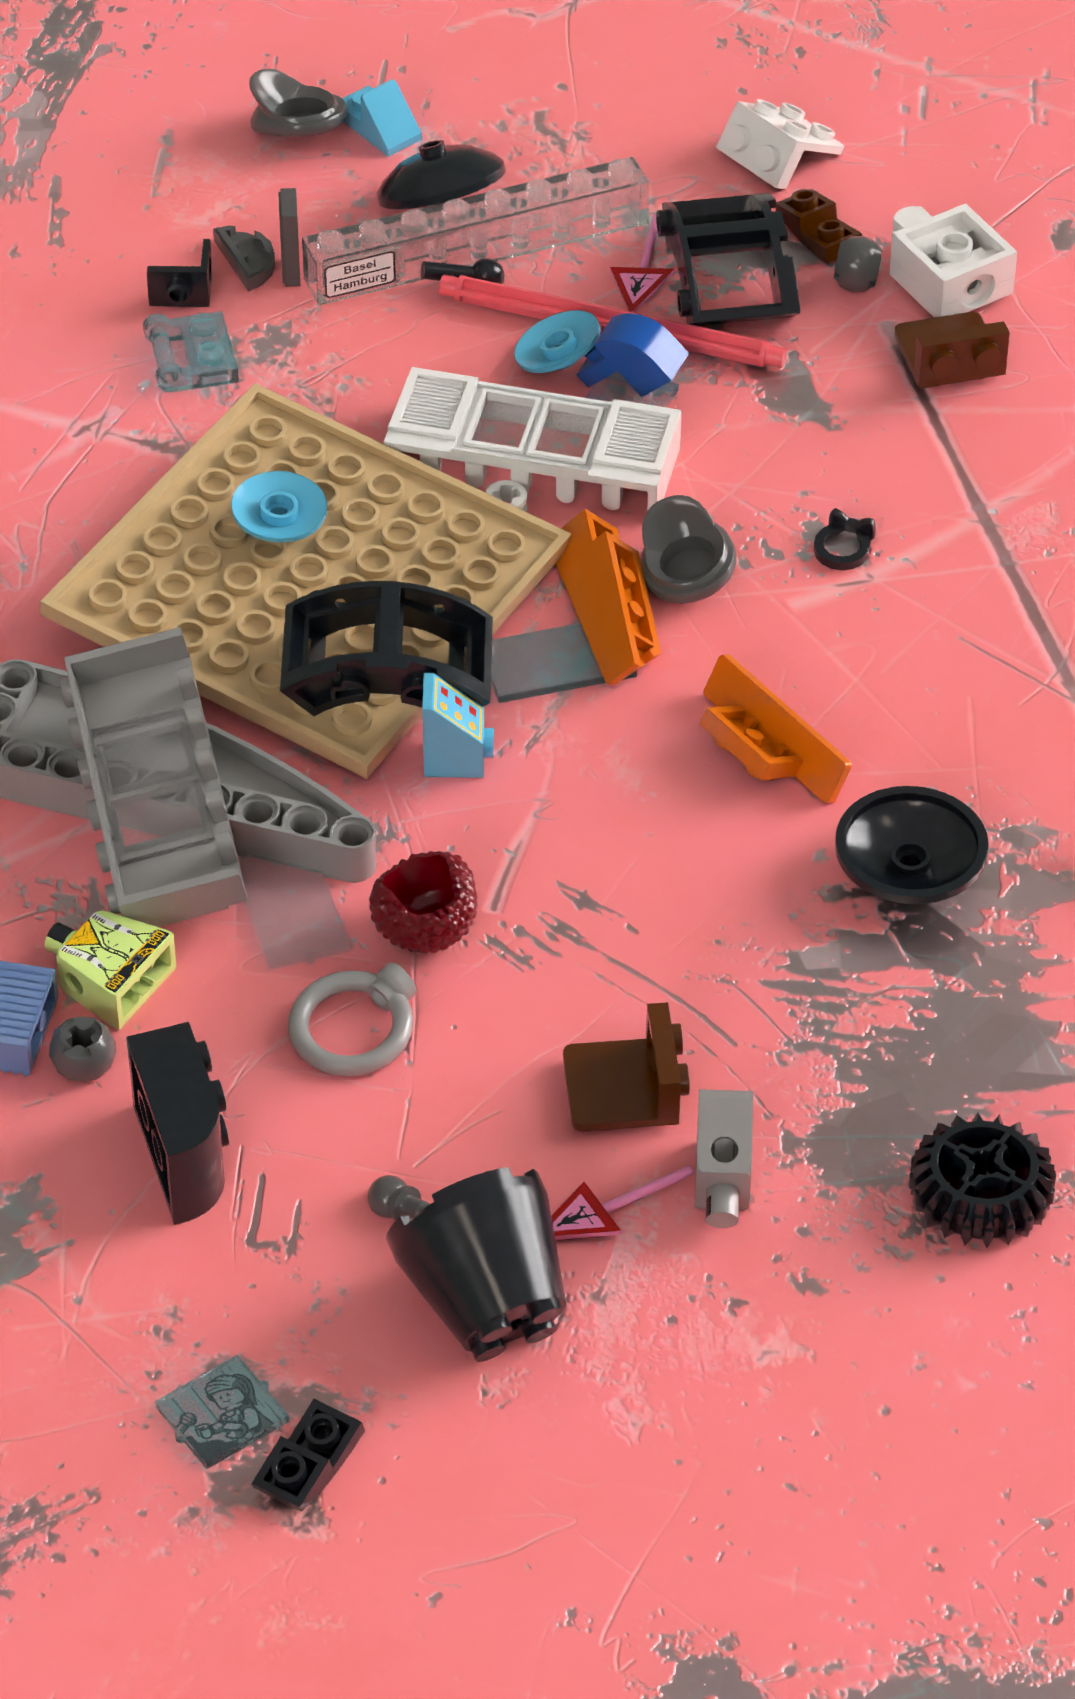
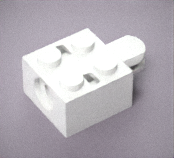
M966 203L933 217L923 207L909 206L897 211L893 217L889 275L934 318L966 313L1013 294L1018 252Z

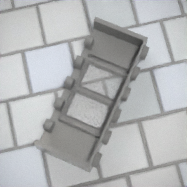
M181 627L64 657L68 677L60 679V685L67 708L75 706L77 717L68 721L76 749L84 747L86 758L77 760L85 790L93 788L95 799L87 801L86 804L93 830L102 829L104 841L95 843L102 872L111 871L113 884L105 885L106 897L111 913L121 914L133 920L161 927L229 909L228 906L248 901L192 662Z

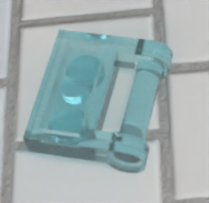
M222 311L199 313L171 319L162 314H152L144 320V334L146 339L152 343L158 366L155 377L158 387L162 391L177 392L239 382L238 367ZM170 341H182L188 367L181 368L178 364H175Z

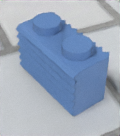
M0 960V1070L4 1073L11 1071L15 1075L21 1073L25 1077L31 1074L59 997L56 969Z

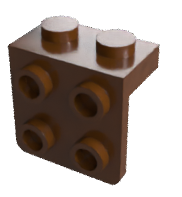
M966 312L904 322L895 326V339L919 389L1006 375L1010 332L1004 321L985 324L979 313Z
M668 1002L647 1004L646 1039L577 1043L564 1047L563 1064L571 1122L574 1129L578 1131H596L679 1124L680 1096L689 1095L690 1092L689 1072L687 1063L678 1064L677 1055L683 1054L682 1029L680 1023L671 1024Z

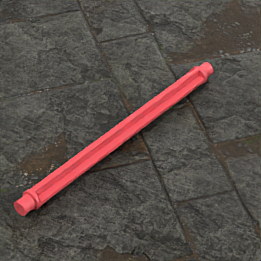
M442 275L439 283V294L454 297L457 302L469 303L542 320L565 311H586L597 318L601 329L600 332L604 330L610 319L616 315L625 313L639 314L460 275L459 278ZM643 315L663 325L687 351L765 368L766 365L783 368L785 365L787 348L771 345L770 341Z

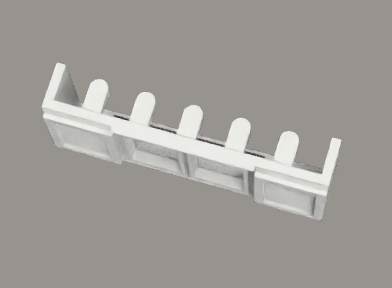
M411 367L388 425V432L383 443L401 453L419 454L420 462L439 471L442 467V458L465 462V481L475 488L483 485L487 475V466L511 469V480L521 483L526 488L527 493L532 483V473L556 477V496L564 503H570L574 500L578 480L602 484V505L608 510H616L620 507L623 498V488L648 492V511L653 504L664 499L680 450L681 410L613 399V402L482 382L479 381V377Z

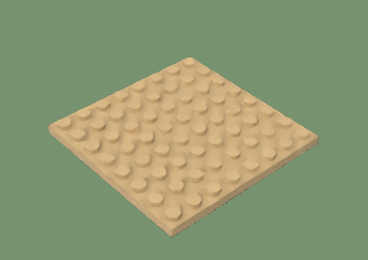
M254 383L40 601V615L103 647L181 627L190 654L199 695L367 779L422 717V708L402 703L401 695L372 693L368 701L337 706L312 716L280 692L286 605L312 591L352 582L396 581L413 583L451 593L460 598L467 599L472 604L478 606L493 617V636L562 557L572 534ZM270 471L292 472L310 479L321 488L327 500V515L321 527L306 538L283 543L264 541L249 535L235 522L231 509L233 494L242 482L254 475ZM338 599V600H336V601H338V602H344L345 600H343V599ZM435 605V607L441 608L443 605ZM374 624L354 626L327 635L325 658L351 653L373 652ZM403 626L402 654L424 657L448 665L449 642L429 632Z

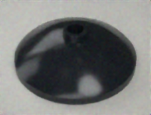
M434 140L418 147L419 153L403 160L382 181L377 191L379 205L387 209H413L436 205L486 188L499 180L505 174L506 168L503 159L493 152L466 144L445 145L443 140Z
M918 786L885 788L860 798L842 815L835 836L836 856L845 874L856 885L870 894L903 904L938 902L965 891L983 872L987 862L989 847L986 829L980 818L969 806L947 793Z

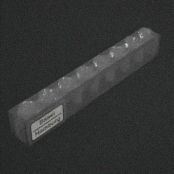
M629 157L584 169H575L571 172L543 179H534L502 189H493L461 199H452L420 209H411L379 219L366 220L362 223L338 229L325 230L321 233L302 237L304 280L318 305H323L424 280L420 276L423 261L473 266L475 262L484 258L500 261L649 224L650 182L634 157Z

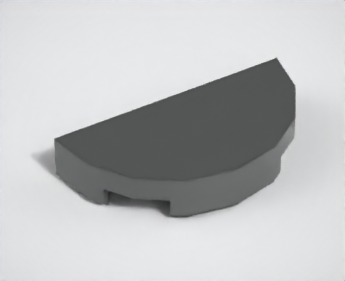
M235 226L213 228L214 242L248 292L263 285L272 276L275 267V252L271 241L262 233L254 231L255 235L246 232H236Z

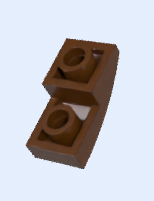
M813 189L798 190L791 197L776 202V211H781L784 222L790 231L808 250L827 264L837 260L839 246L842 241L847 240L851 236H862L861 232L837 219L835 202Z

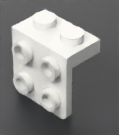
M757 99L755 104L737 101L716 148L773 187L786 189L804 150L841 155L845 146L834 139L836 133L832 129L816 122L811 124L805 120L804 116L806 113L800 108L789 103H782L781 107H777L770 102Z

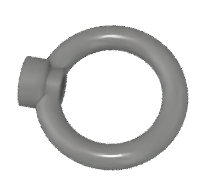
M392 962L386 964L377 974L365 971H341L316 980L300 993L290 1010L288 1033L294 1049L312 1067L337 1076H360L387 1066L402 1053L411 1037L413 1013L408 1000L417 992L415 983L402 967ZM360 991L369 993L371 999L381 1009L385 1011L390 1010L392 1028L388 1037L375 1049L359 1055H338L324 1050L313 1040L309 1031V1019L312 1012L324 999L334 994Z

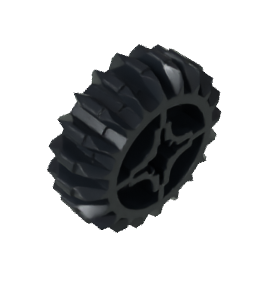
M977 1112L972 1122H966L956 1115L951 1123V1127L938 1123L933 1131V1135H923V1139L919 1143V1149L915 1150V1155L911 1159L909 1188L911 1189V1195H914L913 1202L916 1211L925 1213L924 1217L927 1226L941 1225L944 1238L957 1233L961 1235L964 1246L972 1238L982 1239L986 1248L993 1241V1238H999L1009 1246L1015 1233L1028 1237L1029 1232L1033 1229V1225H1042L1047 1210L1050 1209V1204H1053L1056 1171L1054 1170L1055 1165L1051 1164L1049 1148L1040 1147L1037 1133L1023 1135L1021 1122L1009 1127L1003 1125L1000 1114L993 1122L983 1121Z

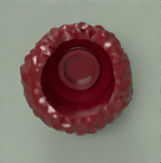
M422 852L411 854L408 860L401 859L398 865H393L390 870L382 873L380 878L373 884L369 897V908L372 912L371 920L375 923L376 930L379 933H383V937L389 939L392 945H397L401 949L407 948L410 952L425 954L430 952L434 954L439 950H446L449 946L460 941L463 935L469 933V927L476 917L478 902L472 870L468 868L466 862L462 861L460 855H452L450 852Z

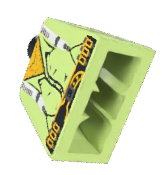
M105 910L95 912L78 931L61 922H57L51 927L45 939V949L57 955L58 981L62 991L117 1030H120L176 969L174 933Z

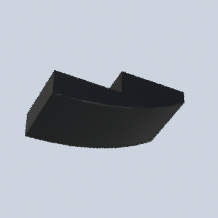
M313 1399L289 1439L282 1436L279 1438L252 1482L253 1488L302 1512L322 1492L355 1448L365 1432L362 1422Z

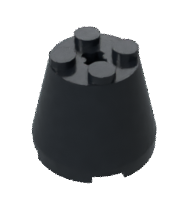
M509 1167L499 1168L451 1184L433 1193L434 1202L426 1206L413 1220L410 1219L409 1215L400 1216L392 1224L386 1235L387 1243L396 1263L463 1348L472 1352L475 1360L478 1362L500 1355L506 1349L505 1343L524 1337L527 1343H535L549 1337L557 1330L553 1320L566 1307L548 1194L539 1173L535 1169L524 1173L525 1176L513 1177Z

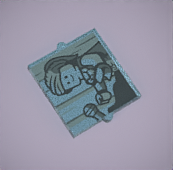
M238 1355L155 1401L156 1409L174 1429L176 1441L178 1443H185L206 1469L289 1422L287 1412L270 1394L268 1382L265 1380L259 1381Z

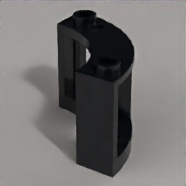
M760 193L662 203V210L656 211L658 236H665L666 247L672 250L678 267L682 290L677 291L678 311L680 317H686L687 324L704 326L788 318L800 313L793 257L783 255L781 241H787L788 233L781 211L771 210V208H776V199L772 194ZM755 250L763 251L769 272L774 304L701 310L692 256Z
M364 581L312 591L287 604L285 608L280 692L312 716L337 706L368 701L372 693L401 695L402 703L422 708L424 673H434L484 707L491 700L493 617L467 599L439 589L413 583ZM338 599H343V600H345V601H344V602H338V601H336V600H338ZM435 605H443V607L438 608ZM374 624L373 652L351 653L325 658L327 635L354 626ZM403 626L429 632L449 642L448 665L424 657L402 654Z

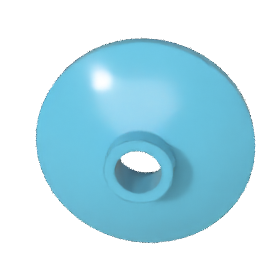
M580 310L557 313L541 320L528 329L517 342L514 351L517 364L523 370L531 373L552 372L572 366L593 348L600 336L599 322L593 314Z
M270 471L254 475L242 482L233 494L231 509L237 525L249 535L264 541L283 543L297 541L316 532L325 521L327 500L321 488L310 479L292 472Z

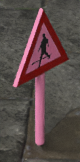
M656 213L652 217L640 267H610L629 312L635 313L675 273L673 268H648L658 233Z
M685 1166L603 1204L599 1202L587 1184L583 1182L551 1216L555 1240L621 1235L620 1228L608 1213L692 1176L694 1168L692 1166Z

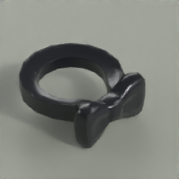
M834 508L829 514V525L822 528L815 536L814 553L816 559L822 565L836 570H849L862 565L869 557L870 540H873L876 535L874 519L863 518L857 520L849 518L844 512ZM843 531L855 533L860 543V548L852 555L835 556L824 547V543L828 538L838 535Z

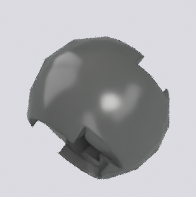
M851 236L840 243L834 270V278L840 287L851 292H865L876 285L882 250L877 242L865 236Z
M90 1017L67 1019L54 1030L49 1045V1057L57 1072L71 1081L88 1082L100 1078L111 1068L116 1053V1042L108 1026Z

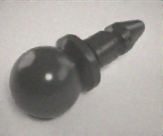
M393 1175L379 1177L371 1184L368 1190L367 1198L372 1211L381 1217L393 1218L395 1221L400 1216L409 1215L410 1219H414L429 1205L428 1202L421 1199V1194L417 1188L407 1185L401 1178Z

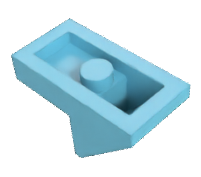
M389 80L375 88H371L368 85L342 98L348 110L343 122L389 157L422 140V133L395 80Z

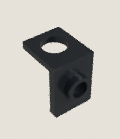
M203 239L201 266L147 267L149 306L209 307L212 283L210 239Z

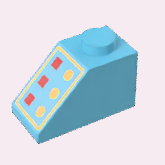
M424 673L422 704L424 777L483 778L484 758H494V728H484V707L436 674Z

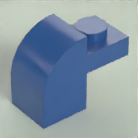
M619 314L610 319L593 348L584 355L587 359L576 375L589 388L618 371L634 390L643 397L672 381L689 353L663 325L655 320L639 314Z

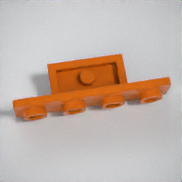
M730 654L720 655L703 691L704 695L717 707L706 708L700 725L714 737V741L719 747L737 757L745 765L746 771L751 776L763 781L796 777L824 803L835 802L852 768L851 761Z

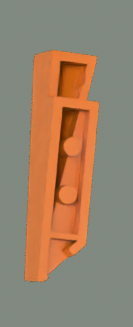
M584 509L561 528L572 535L562 557L556 565L605 683L616 685L628 675L650 663L661 654L639 551L619 539L618 528Z

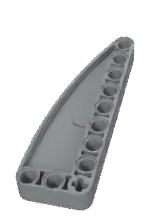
M17 659L1 663L0 798L90 820L86 802L95 799L93 788L85 790L77 760L86 758L84 747L76 749L68 721L77 717L75 706L67 708L60 685V679L68 677L67 671ZM206 722L237 856L352 883L365 881L375 873L377 867L376 830L374 824L368 818L288 764ZM181 731L104 751L112 789L190 769ZM195 788L117 808L121 828L162 838L203 827Z

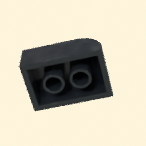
M185 1022L126 1037L133 1107L174 1225L198 1218L209 1211L219 1200L225 1181L222 1147L229 1145L225 1121L222 1114H219V1112L226 1111V1101L219 1079L210 1081L208 1072H212V1064L207 1044L204 1040L196 1042L190 1023Z

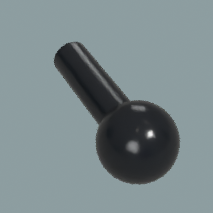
M490 258L480 259L473 266L423 261L420 270L421 279L437 281L441 280L442 275L458 278L460 275L503 284L505 277L502 266Z

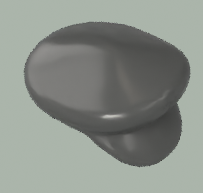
M262 69L250 77V90L259 103L250 121L251 128L255 132L288 137L315 136L337 128L347 116V105L341 97L319 87L303 85L281 71Z
M674 495L657 501L647 511L642 524L644 549L640 560L646 586L651 593L670 603H692L715 594L730 580L737 562L734 543L727 531L719 524L713 522L701 503L689 496Z

